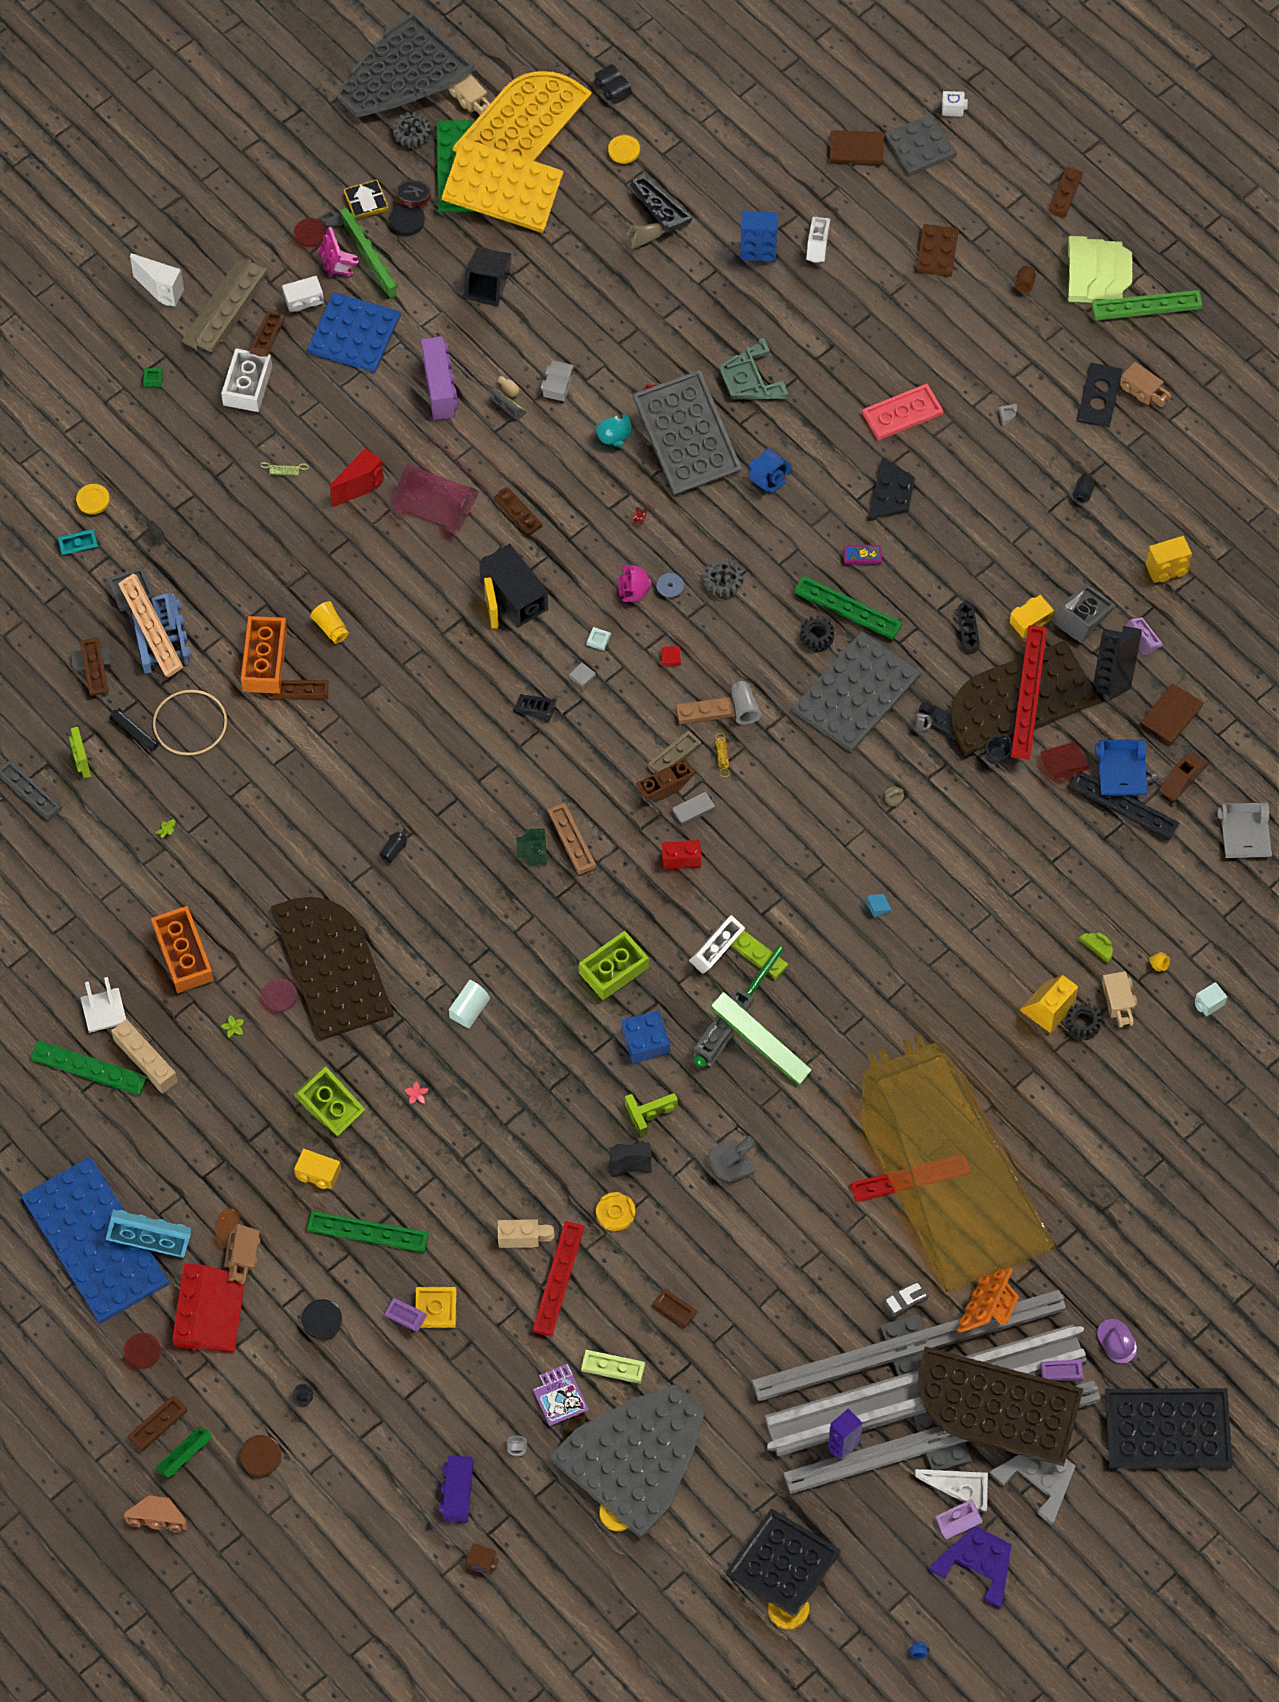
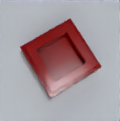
M680 646L661 647L662 666H681Z

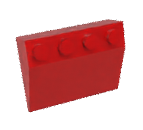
M184 1263L173 1332L174 1346L178 1348L235 1353L245 1282L239 1284L236 1280L229 1281V1272L206 1265Z

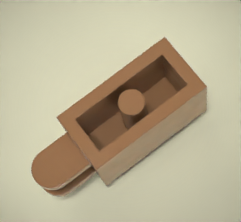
M1136 362L1121 376L1120 386L1147 405H1150L1153 401L1163 407L1166 404L1165 402L1172 398L1171 394L1163 388L1164 381Z
M239 1224L230 1229L224 1267L230 1269L229 1281L236 1280L239 1284H243L246 1280L247 1272L256 1266L258 1259L256 1251L260 1245V1230Z

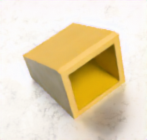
M1064 975L1048 980L1038 988L1021 1007L1020 1011L1051 1034L1067 1016L1070 1007L1075 1006L1078 986Z

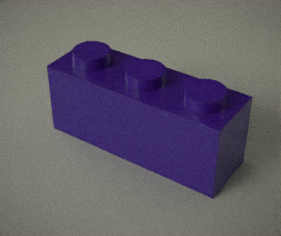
M849 1408L830 1423L828 1448L833 1455H838L841 1459L860 1445L863 1423Z
M448 1455V1462H444L443 1474L446 1475V1482H442L441 1494H445L444 1501H440L439 1513L443 1514L444 1521L468 1522L474 1465L473 1457Z

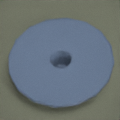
M666 573L659 577L656 587L661 595L675 597L683 591L684 582L679 575Z

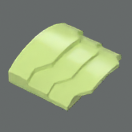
M1069 236L1068 302H1092L1123 298V291L1132 284V252L1123 247L1122 242L1087 239V236Z

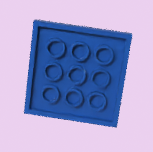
M333 292L310 342L308 353L376 373L401 317V311Z

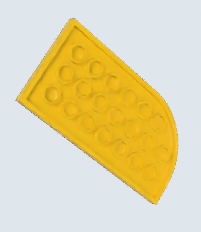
M538 71L519 76L500 92L453 146V151L457 153L461 139L466 138L535 161L591 97L592 92L575 80L555 72Z

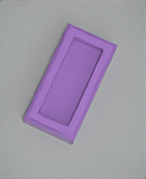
M393 1298L384 1314L387 1318L418 1332L427 1316L426 1313L396 1298Z
M1081 1359L1040 1362L1042 1378L1057 1382L1083 1381Z

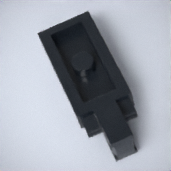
M923 702L919 706L918 712L929 715L932 718V727L957 741L953 733L951 714L935 705L931 706Z

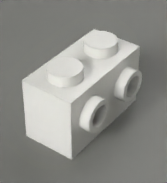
M317 276L282 285L283 296L289 312L300 311L304 308L324 303L323 292Z

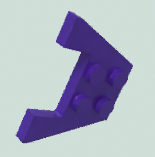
M974 1526L930 1565L929 1571L946 1579L955 1562L966 1566L993 1581L984 1600L1001 1609L1012 1544L978 1526Z

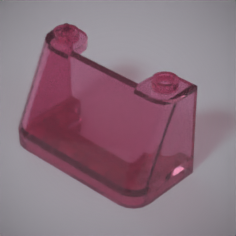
M405 464L390 505L395 507L394 511L405 514L407 511L446 526L445 530L455 533L456 530L460 531L477 499L479 491Z

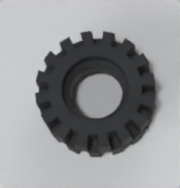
M816 615V619L811 616L810 621L806 619L805 623H802L800 640L803 646L806 645V649L809 650L811 647L812 652H815V649L821 652V648L825 651L827 646L830 647L832 645L834 626L829 619L826 621V617L819 619L820 616ZM818 629L824 632V636L814 638L810 635V632Z
M1081 1002L1080 1006L1076 1003L1074 1007H1070V1010L1067 1012L1065 1027L1070 1035L1073 1033V1038L1076 1039L1079 1036V1040H1082L1083 1037L1089 1040L1090 1036L1094 1038L1095 1033L1098 1034L1102 1016H1100L1099 1010L1096 1011L1097 1007L1093 1006L1092 1008L1091 1003L1085 1006V1002ZM1079 1016H1086L1091 1020V1024L1087 1027H1082L1076 1023V1019Z

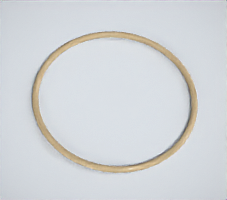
M184 690L170 695L161 702L153 717V731L159 743L167 750L180 755H197L210 750L222 739L227 727V715L223 705L211 694L200 690ZM192 692L209 696L218 703L224 714V728L220 737L208 748L197 752H179L165 745L156 731V717L163 704L172 697L183 693Z

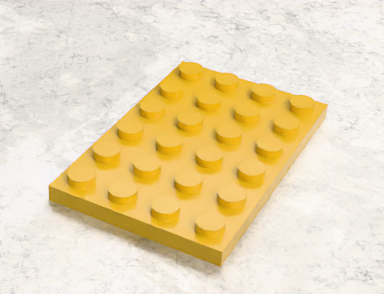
M462 138L441 200L543 233L563 171Z

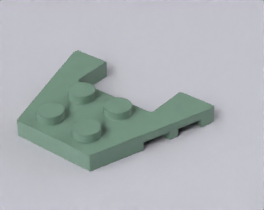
M764 338L758 340V343L751 348L750 346L746 348V351L739 356L736 355L719 366V373L731 399L788 398V392L783 381L765 386L753 359L769 355L770 353Z

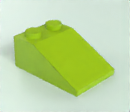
M326 1066L319 1068L293 1093L297 1100L336 1137L366 1110Z

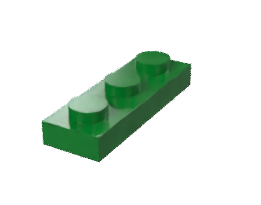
M199 1426L155 1469L159 1474L167 1478L175 1475L179 1468L185 1462L191 1460L193 1454L200 1448L206 1446L208 1440L213 1436L208 1430Z

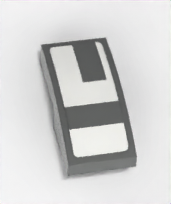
M916 1281L883 1299L882 1303L893 1318L908 1312L912 1306L926 1301L929 1296L919 1281Z

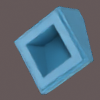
M884 894L866 897V903L874 918L892 911Z

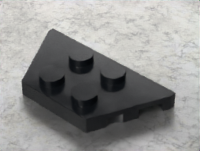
M882 457L869 520H875V517L883 515L889 517L909 511L915 477L885 457Z

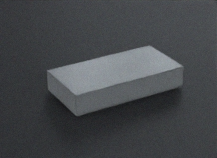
M704 792L673 807L672 811L680 824L684 825L715 810V805L708 794Z

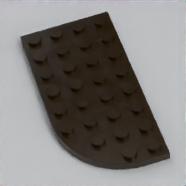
M1065 640L1044 649L1034 729L1100 702V698ZM1024 656L972 677L956 694L951 710V723L954 736L965 756L984 749L987 740L992 736L1003 734L1008 735L1010 738L1014 736Z
M317 897L295 898L271 906L273 916L320 1041L394 1016L363 931L355 917L347 909L333 901Z
M925 1346L918 1372V1392L927 1414L941 1429L967 1441L1064 1466L1084 1388Z

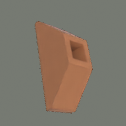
M147 1496L124 1514L126 1523L133 1527L145 1525L156 1530L169 1528L173 1532L187 1531L188 1528L185 1518L172 1501L165 1497Z

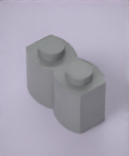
M552 361L551 366H547V378L541 384L543 397L560 401L566 400L574 374V365Z

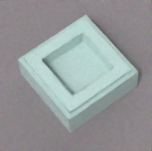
M593 627L587 640V646L604 651L611 633Z

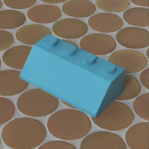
M113 1210L106 1240L184 1258L190 1239L191 1228L183 1224H172L161 1219L147 1218L144 1215L130 1214L123 1210Z

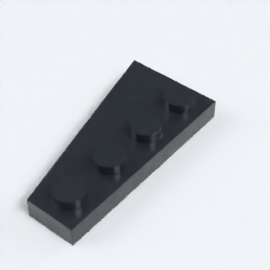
M644 175L631 181V188L667 233L691 223L693 217Z

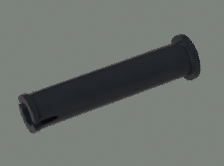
M119 707L112 711L109 717L110 720L116 721L151 752L158 748L159 742L122 713Z

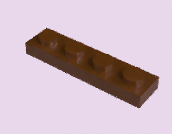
M266 313L250 347V354L268 357L284 323V314Z

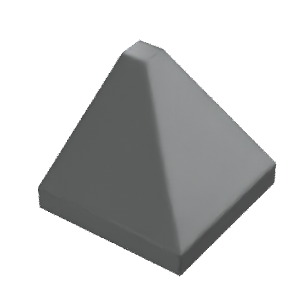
M333 210L317 218L319 222L326 226L343 225L340 214Z

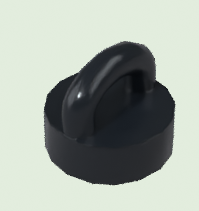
M307 1384L297 1385L293 1390L294 1401L299 1405L309 1404L313 1399L312 1387Z

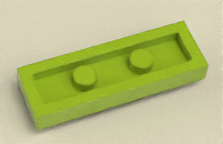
M744 930L731 944L732 948L760 969H762L773 953ZM779 957L767 974L776 980L788 968V963Z

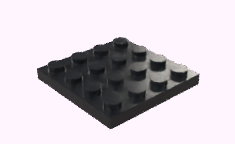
M771 1508L726 1571V1576L796 1618L841 1554V1550Z

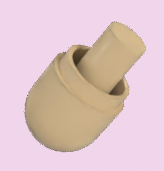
M504 376L498 378L502 391L508 397L514 398L519 394V387L513 380H507Z

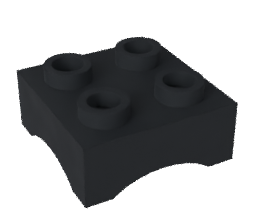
M638 1141L630 1145L616 1144L610 1147L612 1177H619L629 1171L652 1172L650 1142Z

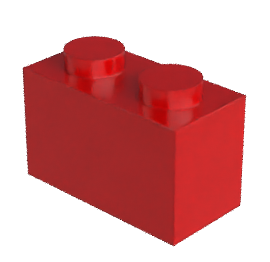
M700 840L662 842L663 870L701 867Z

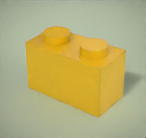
M1039 595L1036 598H1030L1022 607L1015 608L1010 615V624L1024 639L1027 637L1028 625L1044 626L1053 619L1054 610Z
M303 1148L294 1168L295 1177L305 1183L308 1181L312 1182L321 1189L328 1188L332 1190L341 1171L340 1161Z

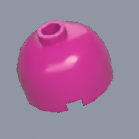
M624 565L621 570H624L623 575H619L618 579L619 595H624V599H622L624 602L639 601L646 596L651 588V579L640 566Z

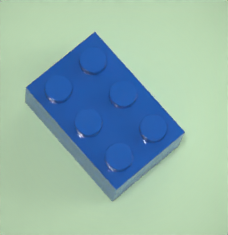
M742 210L740 259L747 261H776L778 212Z

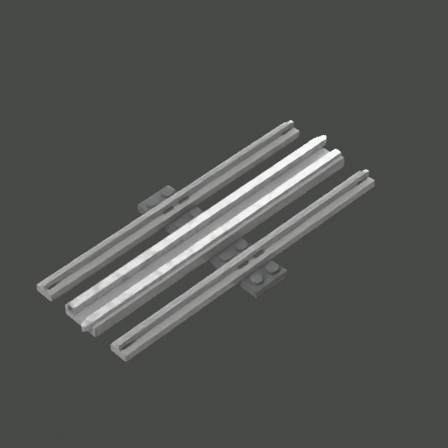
M1060 1290L1019 1301L1016 1303L1007 1324L1001 1326L992 1316L989 1323L962 1333L957 1331L960 1319L924 1329L919 1314L880 1325L884 1342L752 1380L757 1399L761 1401L890 1362L893 1363L897 1373V1377L765 1415V1422L772 1440L767 1445V1449L770 1451L775 1450L777 1457L828 1442L830 1423L848 1408L863 1423L862 1431L909 1417L913 1418L918 1433L851 1452L843 1459L838 1456L784 1472V1478L790 1494L923 1454L926 1455L931 1470L947 1471L970 1464L972 1460L965 1443L967 1440L955 1437L941 1429L930 1418L922 1405L918 1392V1372L925 1346L937 1349L1066 1310L1063 1294L1060 1293ZM1072 1324L964 1357L1041 1377L1040 1362L1081 1359L1082 1366L1086 1365V1354L1084 1349H1081L1077 1336L1083 1333L1084 1328L1081 1326L1074 1327ZM1094 1380L1076 1385V1387L1084 1388L1082 1395L1092 1393L1091 1395L1081 1397L1079 1408L1100 1402L1097 1385L1095 1386ZM771 1386V1388L760 1391V1389ZM803 1479L802 1481L792 1483L793 1481Z

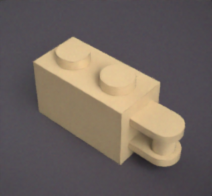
M468 74L449 88L451 95L456 97L461 106L470 113L476 110L481 115L490 105L486 90L471 74Z
M1126 971L1103 975L1102 987L1110 1018H1117L1119 1028L1127 1024L1132 1026V1014H1134L1135 1007H1137V999L1131 992V989H1133L1131 978L1127 977Z
M538 1219L498 1220L499 1248L539 1247L540 1241H551L554 1239V1228L551 1225H538Z

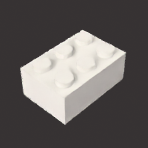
M235 349L222 390L224 406L259 412L272 370L271 355L259 357L250 354V351Z

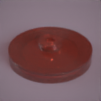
M315 218L301 220L294 229L296 241L305 247L320 245L326 234V227L323 222Z
M138 1333L130 1337L126 1342L124 1355L131 1366L138 1369H146L153 1366L159 1360L161 1347L153 1335Z

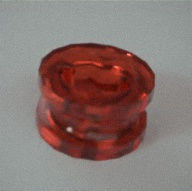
M637 507L633 523L640 522V525H643L647 509L641 510L640 507Z

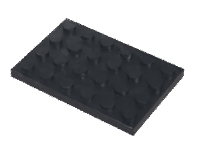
M1228 1388L1105 1389L1109 1469L1232 1468Z

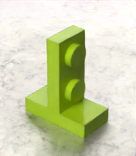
M675 1093L639 1107L632 1094L625 1096V1106L640 1138L648 1135L647 1125L644 1120H653L657 1115L671 1113L678 1108V1099Z

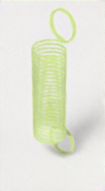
M269 464L268 467H263V468H269V467H270V473H271L272 475H274V474H275V470H274L273 467L275 466V467H276V474H277V475H280L279 466H281V465H278V466H277V465H272V466H271V465ZM300 465L286 466L288 475H291L290 467L293 468L292 473L295 476L297 475L296 467H298L299 474ZM281 466L282 475H286L285 466Z

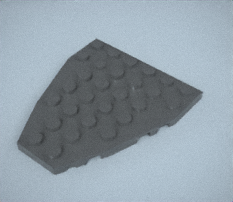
M413 12L383 33L384 38L380 42L376 41L372 52H367L351 71L352 76L349 80H345L343 87L339 89L336 96L358 118L396 108L445 90L476 69L470 60Z
M674 1384L632 1399L576 1428L549 1456V1460L642 1539L669 1510L674 1495L693 1456L705 1410Z

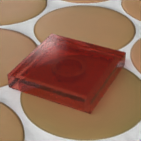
M1075 742L1039 752L1040 758L1053 780L1089 770V764Z

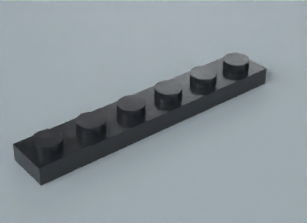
M1080 770L1070 783V789L1169 841L1179 827L1180 823L1128 795H1101L1100 781Z

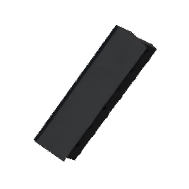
M1123 626L1122 632L1103 628L1093 688L1099 694H1110L1109 701L1131 689L1142 629Z

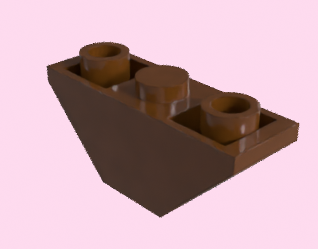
M1195 752L1185 755L1171 770L1159 792L1172 802H1175L1204 771L1209 762Z
M684 758L637 782L636 786L645 799L663 800L678 792L695 775V771L687 759Z

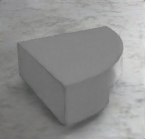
M1017 404L999 407L1002 424L1006 425L1013 421L1017 413Z

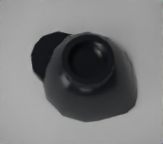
M1003 734L992 736L987 740L985 746L986 760L991 764H997L1009 758L1012 751L1011 738Z

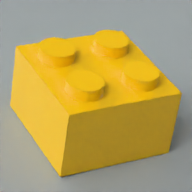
M1180 536L1149 546L1146 568L1153 583L1165 582L1176 576L1182 577L1189 572L1192 552L1185 537Z

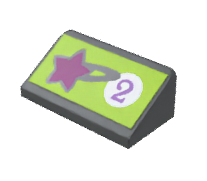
M495 388L491 389L492 400L516 420H519L527 413L526 410L502 391Z

